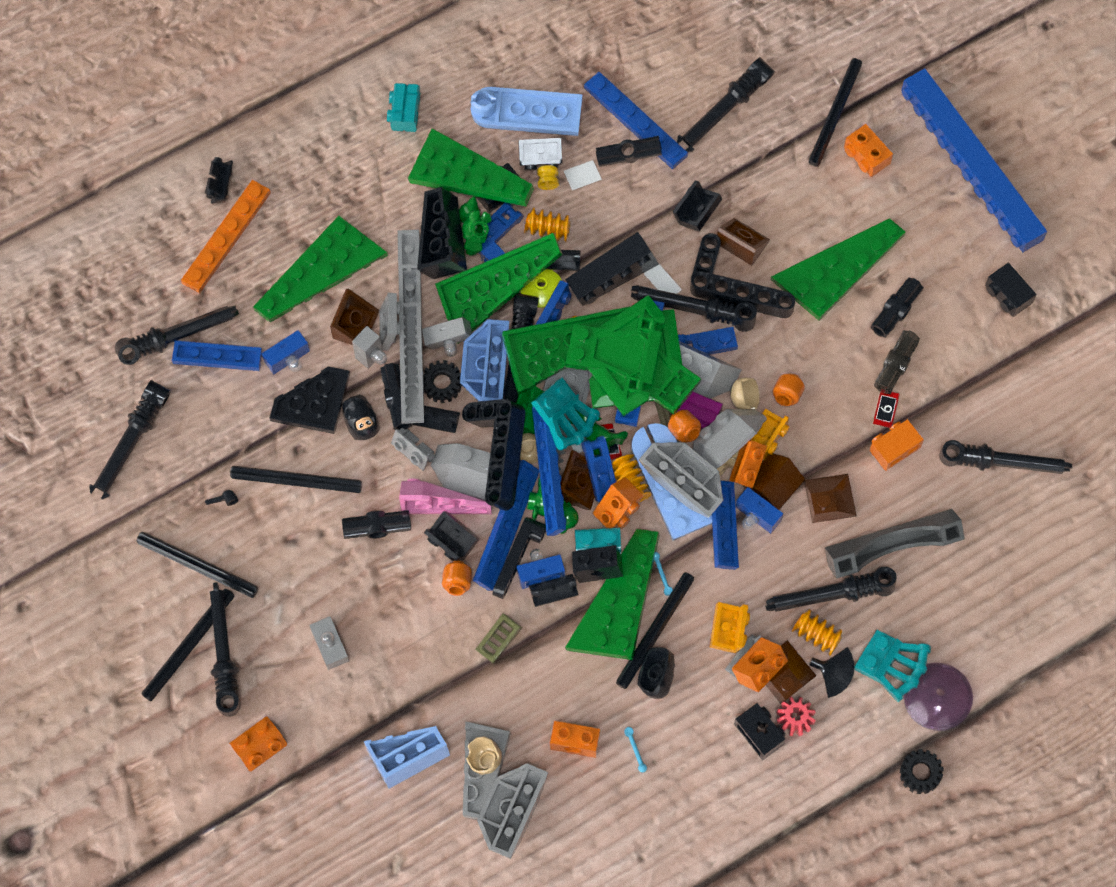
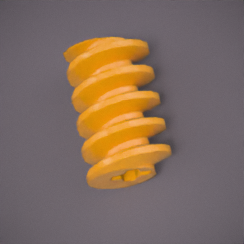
M533 207L527 215L524 233H527L529 228L531 235H535L539 230L540 237H543L546 232L547 235L554 233L558 241L564 235V241L567 242L571 224L569 215H566L564 220H561L560 213L553 218L552 211L547 216H544V209H541L539 214H536V210Z
M634 454L617 458L612 462L615 479L619 481L626 477L643 495L640 502L648 499L652 495L651 492L644 493V490L649 487L648 484H640L645 480V477H637L641 473V468L634 469L638 462L637 460L630 461Z
M809 609L800 616L791 632L799 629L798 637L807 634L806 642L814 638L813 646L817 647L822 643L821 651L825 652L830 648L829 656H831L842 639L843 630L840 629L834 633V624L826 628L827 620L824 619L818 623L819 615L817 614L810 618L811 610Z

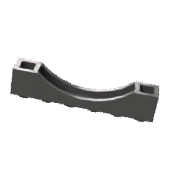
M949 509L825 547L828 567L836 578H841L857 573L873 560L898 550L918 546H945L965 540L962 520L953 509Z

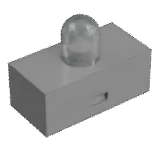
M461 317L423 328L422 333L425 346L432 350L444 347L445 354L452 357L457 353L456 343L465 341L472 334L470 321Z
M366 326L352 341L355 358L369 369L375 362L379 365L385 364L387 355L382 350L380 336Z
M331 616L309 625L328 670L349 662Z

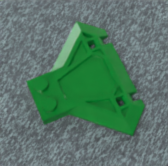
M648 295L599 327L574 324L565 366L566 368L590 371L620 413L625 416L649 400L650 392L644 391L645 385H652L662 338V332L656 329L657 325H664L666 317ZM643 323H647L648 328H643ZM631 383L636 384L635 389L630 388Z
M671 309L661 311L666 319L664 325H657L656 329L662 332V338L652 385H645L644 391L650 392L647 402L655 401L674 415L700 384L701 378L682 365L675 311ZM644 323L643 328H648V324ZM592 375L589 379L593 409L615 406ZM631 383L630 388L635 389L636 384Z

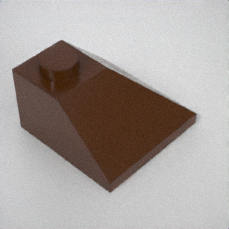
M848 474L804 480L812 523L857 516Z
M788 640L781 645L788 662L766 684L780 704L817 676Z

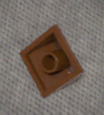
M735 218L719 227L717 235L721 240L720 247L751 266L770 241L769 238Z
M349 288L346 289L330 325L332 338L353 345L352 341L366 326L372 330L380 310Z
M571 450L560 483L561 493L566 503L570 502L572 506L591 510L595 496L586 458L577 451Z
M773 453L772 455L768 454L765 460L762 461L754 486L750 489L780 510L801 486L805 478L790 458Z

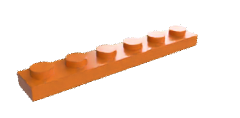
M251 180L182 277V284L201 293L271 194L270 189Z

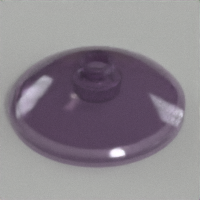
M944 663L927 664V671L919 678L920 683L917 688L911 689L903 696L906 710L911 718L922 727L935 731L952 729L961 724L970 713L973 704L971 685L965 675L951 665ZM938 689L943 690V691H944V695H943V696L938 695L937 692H936V690H938Z

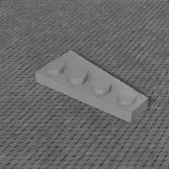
M465 721L463 816L477 820L496 777L500 775L511 733L510 731ZM485 736L492 739L501 750V763L493 773L478 774L470 768L466 760L469 755L467 746L476 737Z

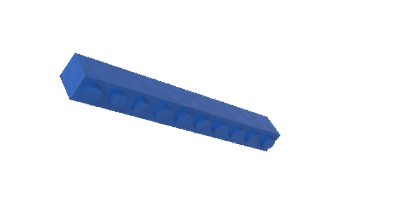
M924 68L906 78L902 86L903 97L911 102L915 113L923 118L929 132H933L937 137L940 147L946 149L952 163L958 165L964 179L972 184L976 195L984 200L988 211L996 216L1002 230L1007 231L1010 235L1013 245L1017 248L1019 247L1023 253L1044 241L1047 234L1045 227L927 70Z

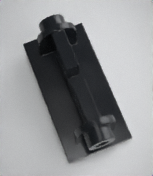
M215 157L211 161L209 175L215 177V179L208 178L205 189L206 197L211 199V204L224 200L228 194L229 178L232 175V160L223 163L221 158Z
M561 250L563 255L545 269L580 270L581 250Z
M424 406V423H412V425L456 434L460 412Z
M573 574L529 585L535 607L579 595Z

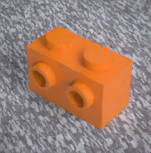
M864 124L846 137L845 152L849 157H853L858 162L859 168L864 173L867 172L870 177H873L891 164L893 153L867 124Z
M908 419L903 423L900 421L890 427L888 433L885 435L881 433L872 440L870 452L885 471L920 449L924 439Z
M624 477L610 486L593 511V514L606 528L623 529L630 522L629 516L639 509V502L643 495Z

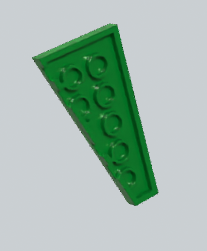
M433 128L408 176L411 184L431 188L442 187L451 192L521 206H527L534 191L531 183Z
M338 216L253 306V309L271 323L292 311L295 306L302 302L306 303L318 293H324L352 277V274L362 268L366 269L378 259H384L388 256V253L342 217Z
M889 218L771 276V281L783 291L791 293L799 305L820 321L904 237L906 231Z
M551 233L436 283L435 285L447 320L451 321L463 317L470 321L473 332L563 255L556 235Z
M629 307L503 331L502 338L517 394L520 395L566 369L565 362L574 324L599 327Z
M636 529L621 554L623 577L605 580L567 643L566 651L633 660L659 541V532Z

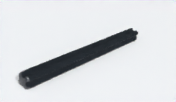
M853 58L849 64L809 158L810 165L818 167L821 163L861 69L862 61Z
M232 466L230 470V477L238 480L361 493L362 481L355 479Z
M140 532L136 541L139 545L242 594L254 598L258 592L256 585L145 532Z
M684 572L636 648L633 660L628 661L618 677L616 684L619 687L627 689L641 667L646 654L652 649L692 585L694 577L691 574Z
M228 589L223 590L225 608L234 598V594ZM211 606L142 691V696L145 699L152 701L213 625Z

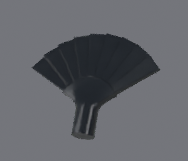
M848 647L827 661H821L812 657L809 666L822 672L828 698L842 693L848 687L854 675V660Z

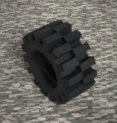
M438 360L436 365L430 363L429 369L426 367L424 370L425 374H423L424 393H427V397L429 399L433 398V401L436 403L438 400L441 403H445L444 400L446 399L448 402H451L452 397L456 399L458 392H461L462 386L460 384L461 373H459L458 367H454L452 362L448 364L446 360H443L441 364L440 360ZM439 375H446L450 378L451 382L448 387L440 389L434 385V379Z
M918 749L917 752L915 750L905 757L899 772L901 773V781H904V787L908 786L910 792L917 791V794L920 795L922 792L928 794L931 790H935L943 778L944 768L941 767L942 761L936 758L937 755L935 753L933 755L930 754L929 750H926V752H923V749ZM921 763L929 767L930 777L928 779L919 780L914 776L913 767L916 764Z

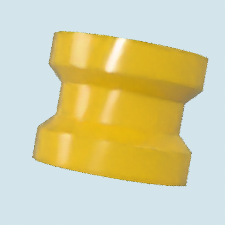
M545 165L537 169V175L540 177L538 180V187L540 189L553 190L559 186V180L556 178L558 175L557 167Z

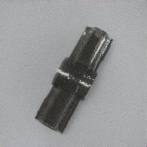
M903 330L894 349H891L888 353L883 369L874 384V387L879 392L891 395L900 376L904 375L911 361V356L920 341L916 333L910 330Z

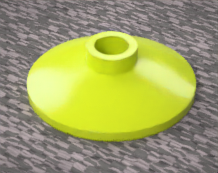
M544 270L525 286L520 293L538 297L537 308H545L561 278L553 270ZM540 282L545 283L543 287H540L537 284Z

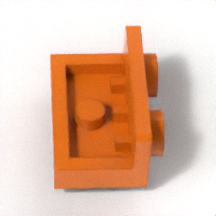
M749 440L739 450L729 481L753 488L767 446Z
M267 716L229 743L250 772L287 746V742L280 731Z

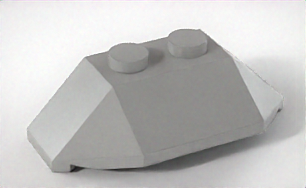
M679 341L682 365L701 378L700 384L693 392L711 399L731 391L732 385L738 379L742 369Z
M726 409L718 414L708 427L700 431L698 438L694 440L693 450L717 469L757 434L767 418L755 409Z
M653 443L639 459L651 477L689 509L709 518L723 502L719 471L686 443Z
M459 443L438 445L431 467L442 486L485 501L490 453Z
M526 763L519 768L496 777L477 819L489 850L509 859L512 858L521 843L539 802L548 772Z

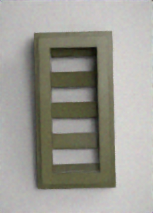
M503 613L475 650L494 664L523 627ZM504 623L513 629L511 633L502 627ZM498 630L507 636L505 640L496 634ZM494 637L502 645L498 647L490 641L491 638ZM486 644L496 651L494 655L484 648Z

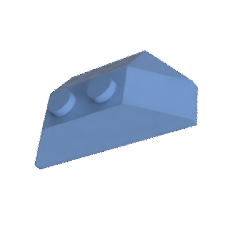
M487 319L481 327L464 341L460 384L479 402L499 400L504 397L507 353L502 332L509 330V321Z

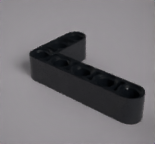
M708 233L703 236L691 276L690 291L693 296L705 300L719 297L721 301H724L723 304L729 302V305L734 303V306L742 302H749L756 307L758 313L779 318H788L793 314L795 297L791 293L715 275L721 240L714 233ZM712 244L715 248L710 249L706 245ZM707 263L710 267L704 268L701 264ZM701 282L704 283L705 286L698 287L695 284ZM722 287L725 288L726 291L719 292L716 289ZM738 293H745L747 296L740 297ZM759 298H766L769 301L761 302ZM787 303L790 306L785 308L782 307L780 304Z
M508 399L468 403L462 411L463 420L481 428L494 427L485 501L490 506L508 511L515 502L525 408Z

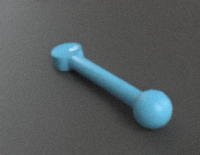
M656 552L654 560L665 587L664 594L670 596L673 589L667 583L659 560L660 554Z
M627 727L624 734L629 737L639 764L638 770L642 773L646 772L647 766L643 764L633 738L634 731L631 727Z

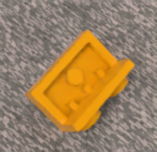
M766 408L762 414L766 416L767 420L762 424L757 434L750 439L767 446L763 457L764 460L768 454L772 455L778 446L777 440L780 436L784 438L790 428L788 425L789 417L784 416V418H781Z
M721 602L716 604L710 648L736 653L744 648L747 641V634H744L745 626L748 625L750 620L748 605L743 604L741 607Z

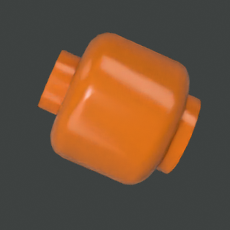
M783 374L778 378L773 388V396L780 405L793 406L799 402L805 390V385L796 374Z
M680 410L671 415L668 422V430L678 441L684 443L692 442L699 436L701 423L690 411Z
M453 561L444 567L442 586L449 594L460 596L470 589L472 570L467 564L462 561Z

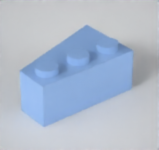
M436 726L410 731L405 735L395 737L391 735L381 740L364 741L366 749L388 789L450 756L447 744Z

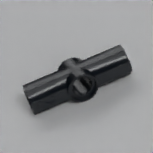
M659 136L634 141L626 139L618 144L596 148L599 167L623 162L634 163L638 159L662 155ZM627 148H634L631 155H624V151Z
M908 277L897 293L889 297L883 307V311L871 325V329L876 335L886 338L896 324L907 316L912 304L924 289L918 280Z
M385 364L380 369L385 387L383 389L387 408L390 410L394 430H400L401 428L406 430L412 427V423L402 424L399 364Z
M409 510L390 513L371 511L365 516L343 518L342 529L344 539L365 536L377 539L387 536L388 533L411 531Z

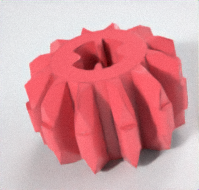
M790 697L789 704L782 702L781 707L783 709L777 710V715L781 716L777 718V724H784L782 726L784 731L790 729L789 736H793L794 731H797V734L802 736L803 730L810 732V725L815 724L816 720L812 716L816 712L812 709L808 710L811 706L810 702H807L805 705L802 704V697L798 699V703H795L794 698ZM793 713H797V716L800 715L798 721L795 720V717L792 719Z

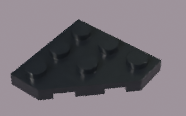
M328 366L321 370L320 374L311 379L304 380L283 395L282 393L277 396L272 406L269 417L270 421L335 434L350 371Z

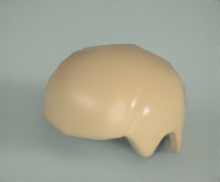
M740 378L736 380L731 388V399L734 406L738 409L756 410L758 408L760 394L756 380L754 378Z
M524 433L520 460H525L530 464L538 462L535 434Z
M483 736L476 737L468 744L469 755L466 760L470 768L481 775L493 773L500 765L502 753L497 743Z

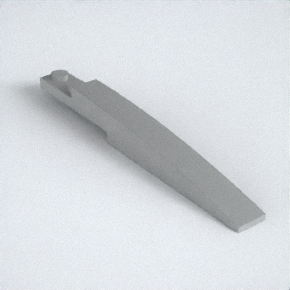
M419 229L397 230L402 424L424 423L421 272L417 270L420 233Z

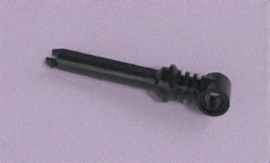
M761 57L756 59L746 70V73H743L738 80L729 83L728 93L683 136L678 135L677 143L679 144L683 140L689 146L686 151L693 152V146L738 103H747L750 100L751 94L763 86L774 75L775 71Z
M639 285L632 286L631 291L638 292V294L631 293V297L637 301L649 295L653 301L663 302L665 307L704 315L712 324L719 322V320H722L721 323L727 321V324L732 322V325L742 332L750 331L755 326L757 309L749 302H742L734 306V303L729 305V302L723 304L724 301H721L719 297L711 298L707 301Z
M521 293L515 295L512 311L514 316L510 330L533 326V318H535L538 306V297ZM508 364L503 399L517 403L519 395L517 394L510 364Z
M225 306L164 330L151 327L147 335L143 333L141 334L142 337L136 336L137 339L125 337L118 340L115 344V352L123 364L132 365L139 358H142V354L147 356L146 353L148 352L150 355L152 350L154 353H163V349H166L169 343L230 321L239 314V311L236 309V306ZM132 348L129 354H122L124 349Z
M150 380L141 396L142 401H139L136 410L127 416L129 418L128 428L95 484L89 485L91 494L97 488L104 492L101 497L102 500L110 496L108 494L110 487L142 433L152 430V419H155V414H158V410L162 409L171 390Z
M956 440L946 442L939 454L941 462L946 466H962L964 463V466L969 464L970 467H973L975 464V467L979 468L980 471L989 469L992 466L1062 474L1063 472H1070L1073 465L1065 462L1063 459L997 452L985 443L981 446L978 445L977 448L976 445L970 447V444H967L965 447V444ZM946 450H955L957 457H949Z
M889 567L878 568L875 572L871 573V576L868 573L865 574V577L860 575V578L850 574L841 583L772 596V598L766 600V611L775 610L777 612L841 598L857 602L859 598L863 596L868 597V594L873 596L874 593L882 597L889 596L895 590L897 575ZM885 579L888 580L890 583L883 584L880 582V580Z
M218 582L213 583V591H210L217 662L213 665L210 673L214 676V680H217L214 682L215 686H217L215 687V691H217L216 706L222 715L231 717L239 712L241 706L239 691L236 690L238 689L236 684L238 680L235 679L237 678L239 667H236V664L230 658L224 592L219 590ZM230 698L234 700V705L231 708L222 707L225 699Z

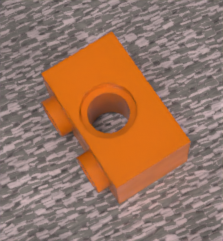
M761 637L732 667V670L739 684L759 693L788 660L780 645Z
M554 721L550 750L596 758L600 729Z

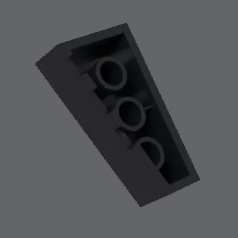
M442 187L424 192L417 270L432 279L467 271L458 198Z
M636 232L565 280L579 302L584 306L593 303L598 297L656 267L659 263L639 232Z

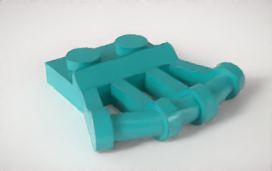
M563 377L558 379L531 402L549 426L558 450H564L574 444L580 445L584 441V437H589L593 433L595 421H598L600 417L598 410L588 407L579 400V394L575 395ZM577 411L587 417L586 422L583 421ZM565 413H566V415L569 417V419L572 421V423L575 425V427L578 429V431H576V430L573 428V426L570 424V422H569V421L567 420V418L564 416ZM560 427L568 437L565 438L564 436H562Z
M876 630L854 668L855 671L882 684L897 702H900L903 699L902 696L911 689L917 688L920 683L919 678L922 674L926 673L928 654L931 653V646L928 644L902 643L899 639ZM900 651L919 653L918 662H914L899 654ZM896 661L912 669L913 672L911 675H906L891 666ZM888 674L904 682V684L896 689L885 676Z

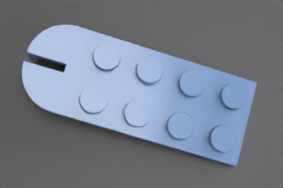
M485 87L476 91L471 96V115L475 123L481 127L572 136L579 135L582 94Z
M654 423L649 424L646 428L648 434L652 435L655 443L677 442L665 425ZM644 427L640 428L632 439L631 450L635 460L638 462L639 468H641V473L645 477V482L649 486L648 488L652 493V497L672 540L674 541L711 525L712 515L707 518L686 507L657 483L640 463L639 459L652 445Z

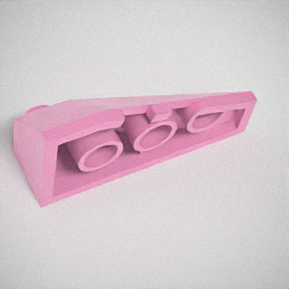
M408 479L401 482L399 495L401 510H409V514H442L443 511H447L450 514H492L491 506L484 500L420 481L419 479Z

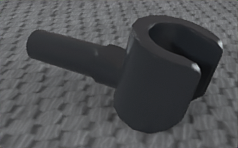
M226 490L219 497L205 500V503L210 505L225 501L227 506H231L238 502V498L233 491Z

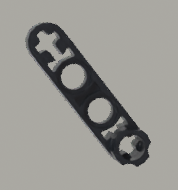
M528 517L524 519L496 581L492 593L493 596L501 599L505 598L516 574L517 566L520 565L530 540L540 544L545 536L546 524Z

